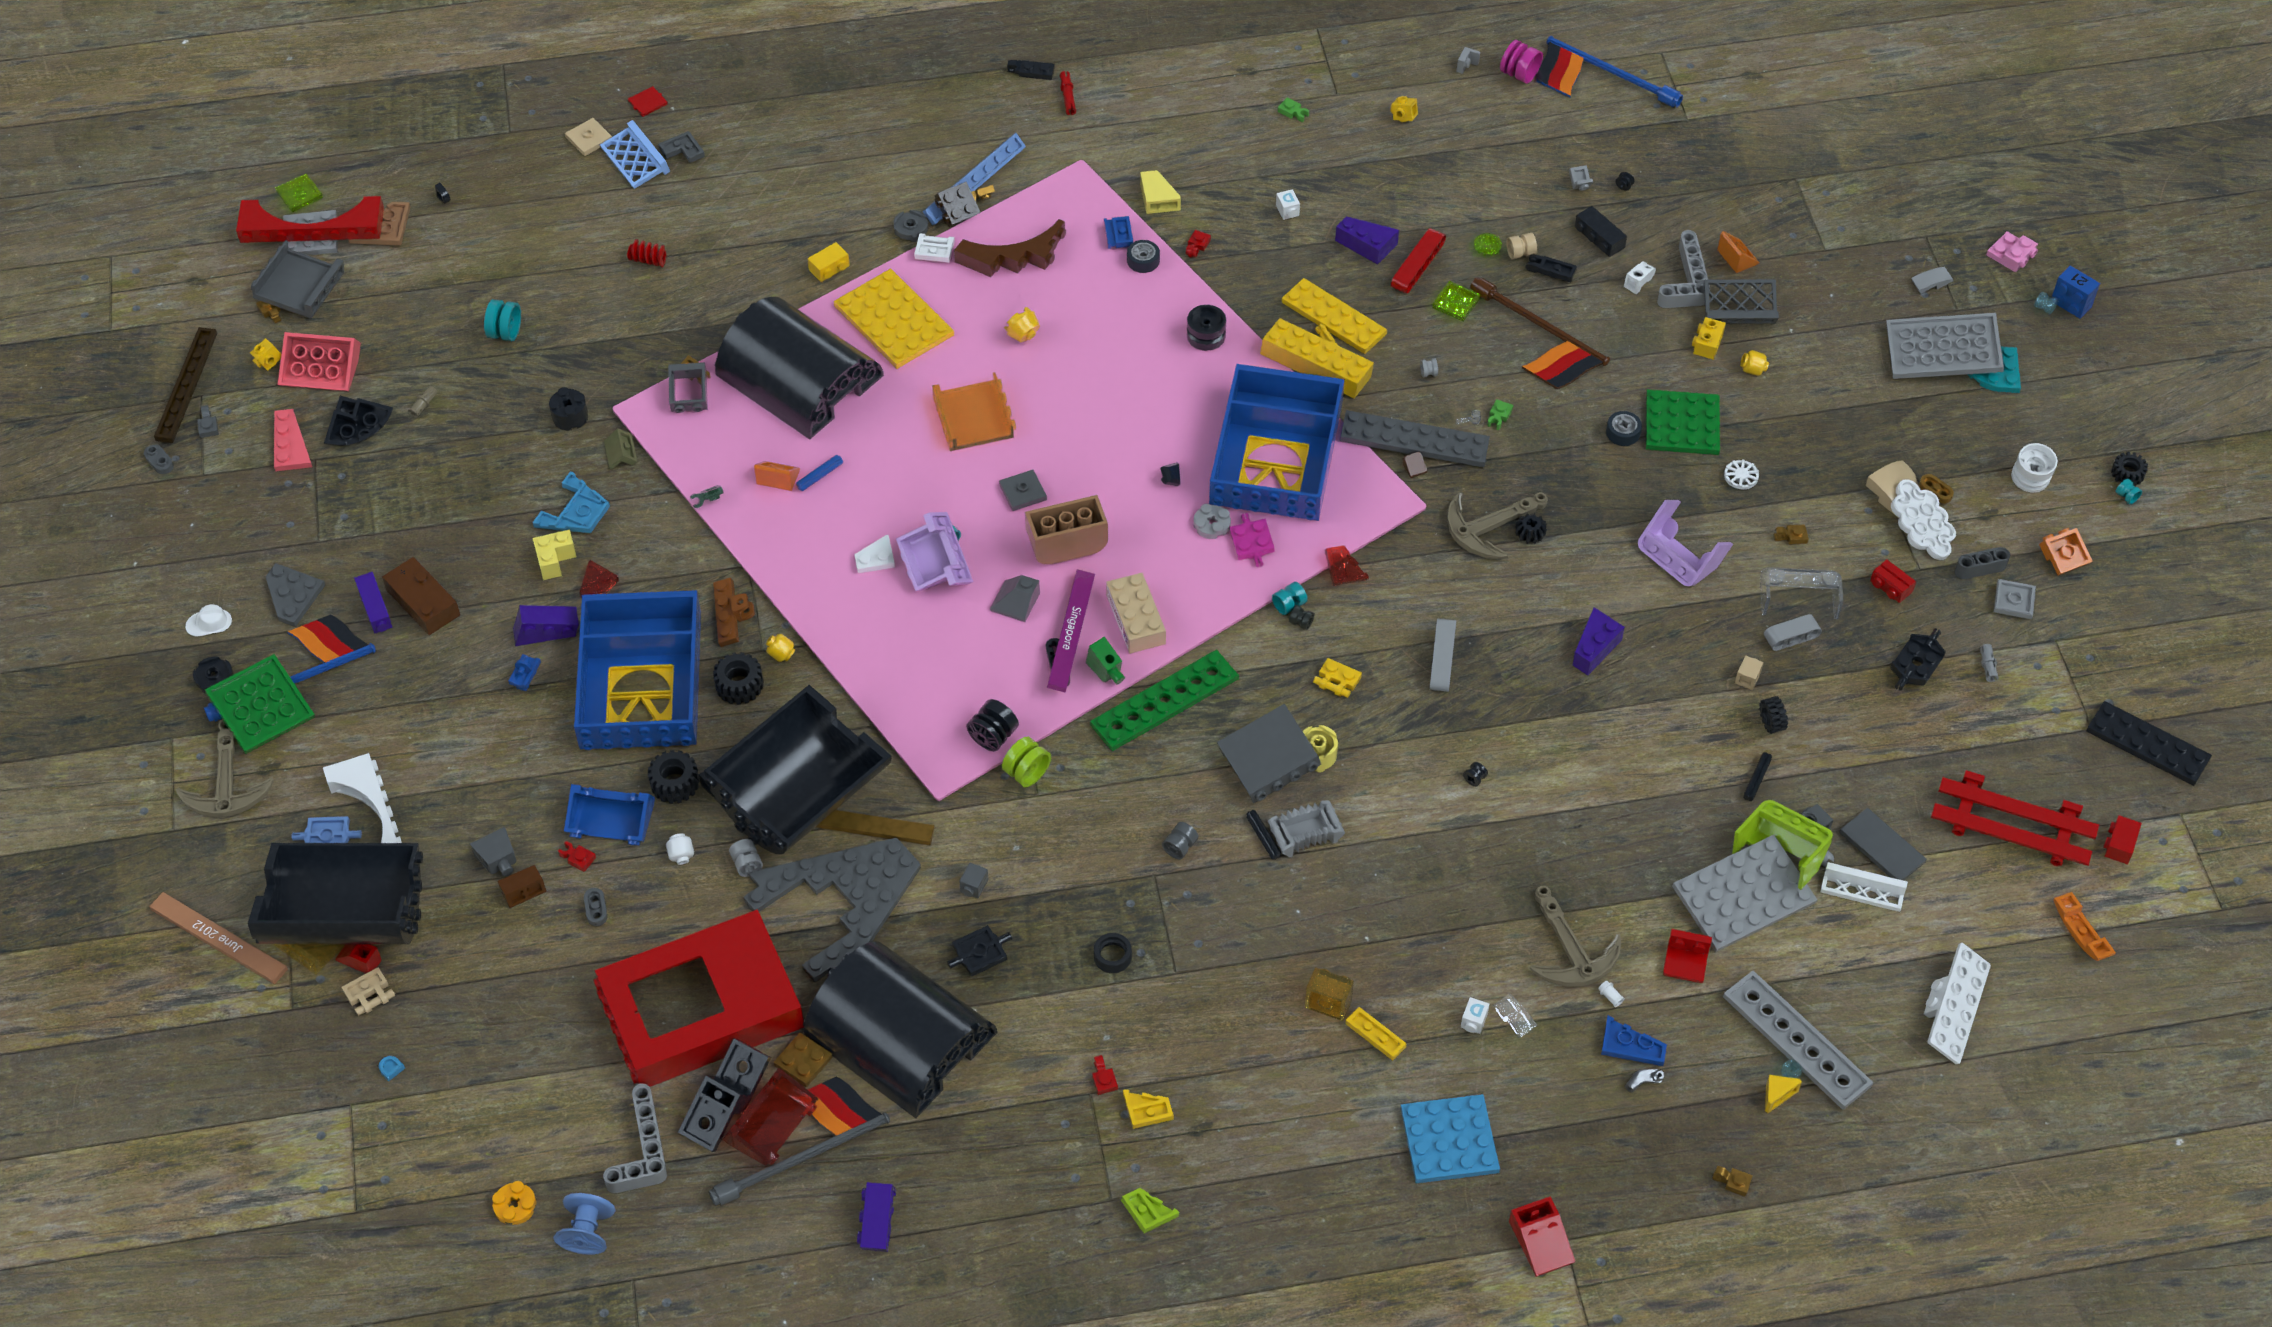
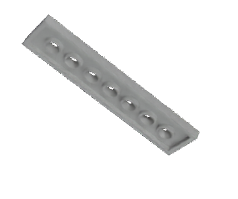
M1751 971L1724 993L1723 998L1842 1110L1872 1087L1873 1081L1754 971ZM1754 994L1758 997V1000L1752 1001L1747 995ZM1769 1008L1773 1014L1767 1015L1762 1009ZM1784 1022L1788 1028L1782 1029L1777 1023ZM1799 1036L1803 1042L1797 1043L1792 1037ZM1814 1050L1818 1056L1811 1057L1807 1051ZM1829 1064L1832 1066L1833 1070L1826 1071L1823 1069L1822 1065ZM1843 1078L1847 1080L1848 1085L1839 1084L1838 1079Z

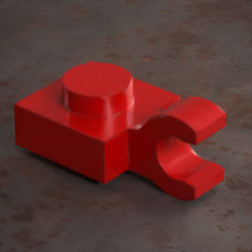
M1102 1055L1094 1057V1065L1097 1072L1092 1073V1078L1097 1094L1101 1095L1118 1090L1113 1069L1105 1068Z

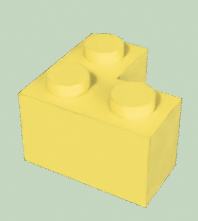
M570 529L533 538L543 580L562 576L559 561L576 558Z

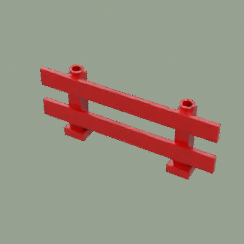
M1968 770L1965 771L1962 782L1945 777L1942 778L1938 792L1960 798L1961 801L1958 810L1935 803L1931 818L1953 824L1952 833L1954 835L1963 836L1965 829H1969L2051 854L2050 863L2054 866H2062L2064 859L2089 866L2093 851L2069 844L2071 832L2096 839L2099 824L2079 819L2083 805L2063 800L2059 812L1981 789L1985 776ZM1977 803L2059 828L2056 840L1970 814L1972 805Z

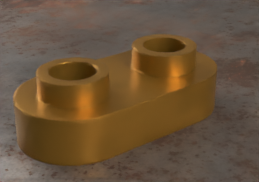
M1925 474L1921 477L1919 482L1921 490L1933 492L1938 497L1939 503L1946 504L1952 500L1954 491L1946 483L1932 474Z

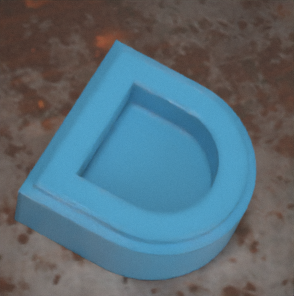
M394 1056L384 1057L379 1063V1070L388 1081L405 1069L404 1064Z

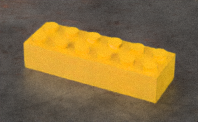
M1281 318L1278 319L1263 338L1260 351L1261 355L1299 373L1345 379L1343 394L1354 399L1371 378L1374 362Z

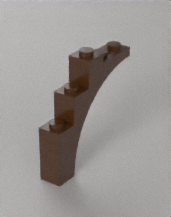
M1058 219L1053 226L1042 234L1016 244L984 245L963 239L954 250L955 263L989 277L998 272L1000 266L1015 273H1019L1022 268L1026 267L1027 263L1045 270L1049 264L1053 263L1055 259L1054 250L1060 239H1063L1066 235L1065 221Z

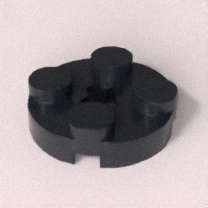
M216 656L203 659L198 663L199 666L196 668V671L195 669L193 671L195 684L204 693L205 689L233 675V669L229 661L226 659L222 660ZM212 672H215V674H217L213 677H210Z

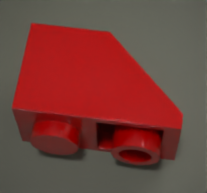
M345 944L336 957V961L365 974L376 969L382 960L378 948L371 944Z

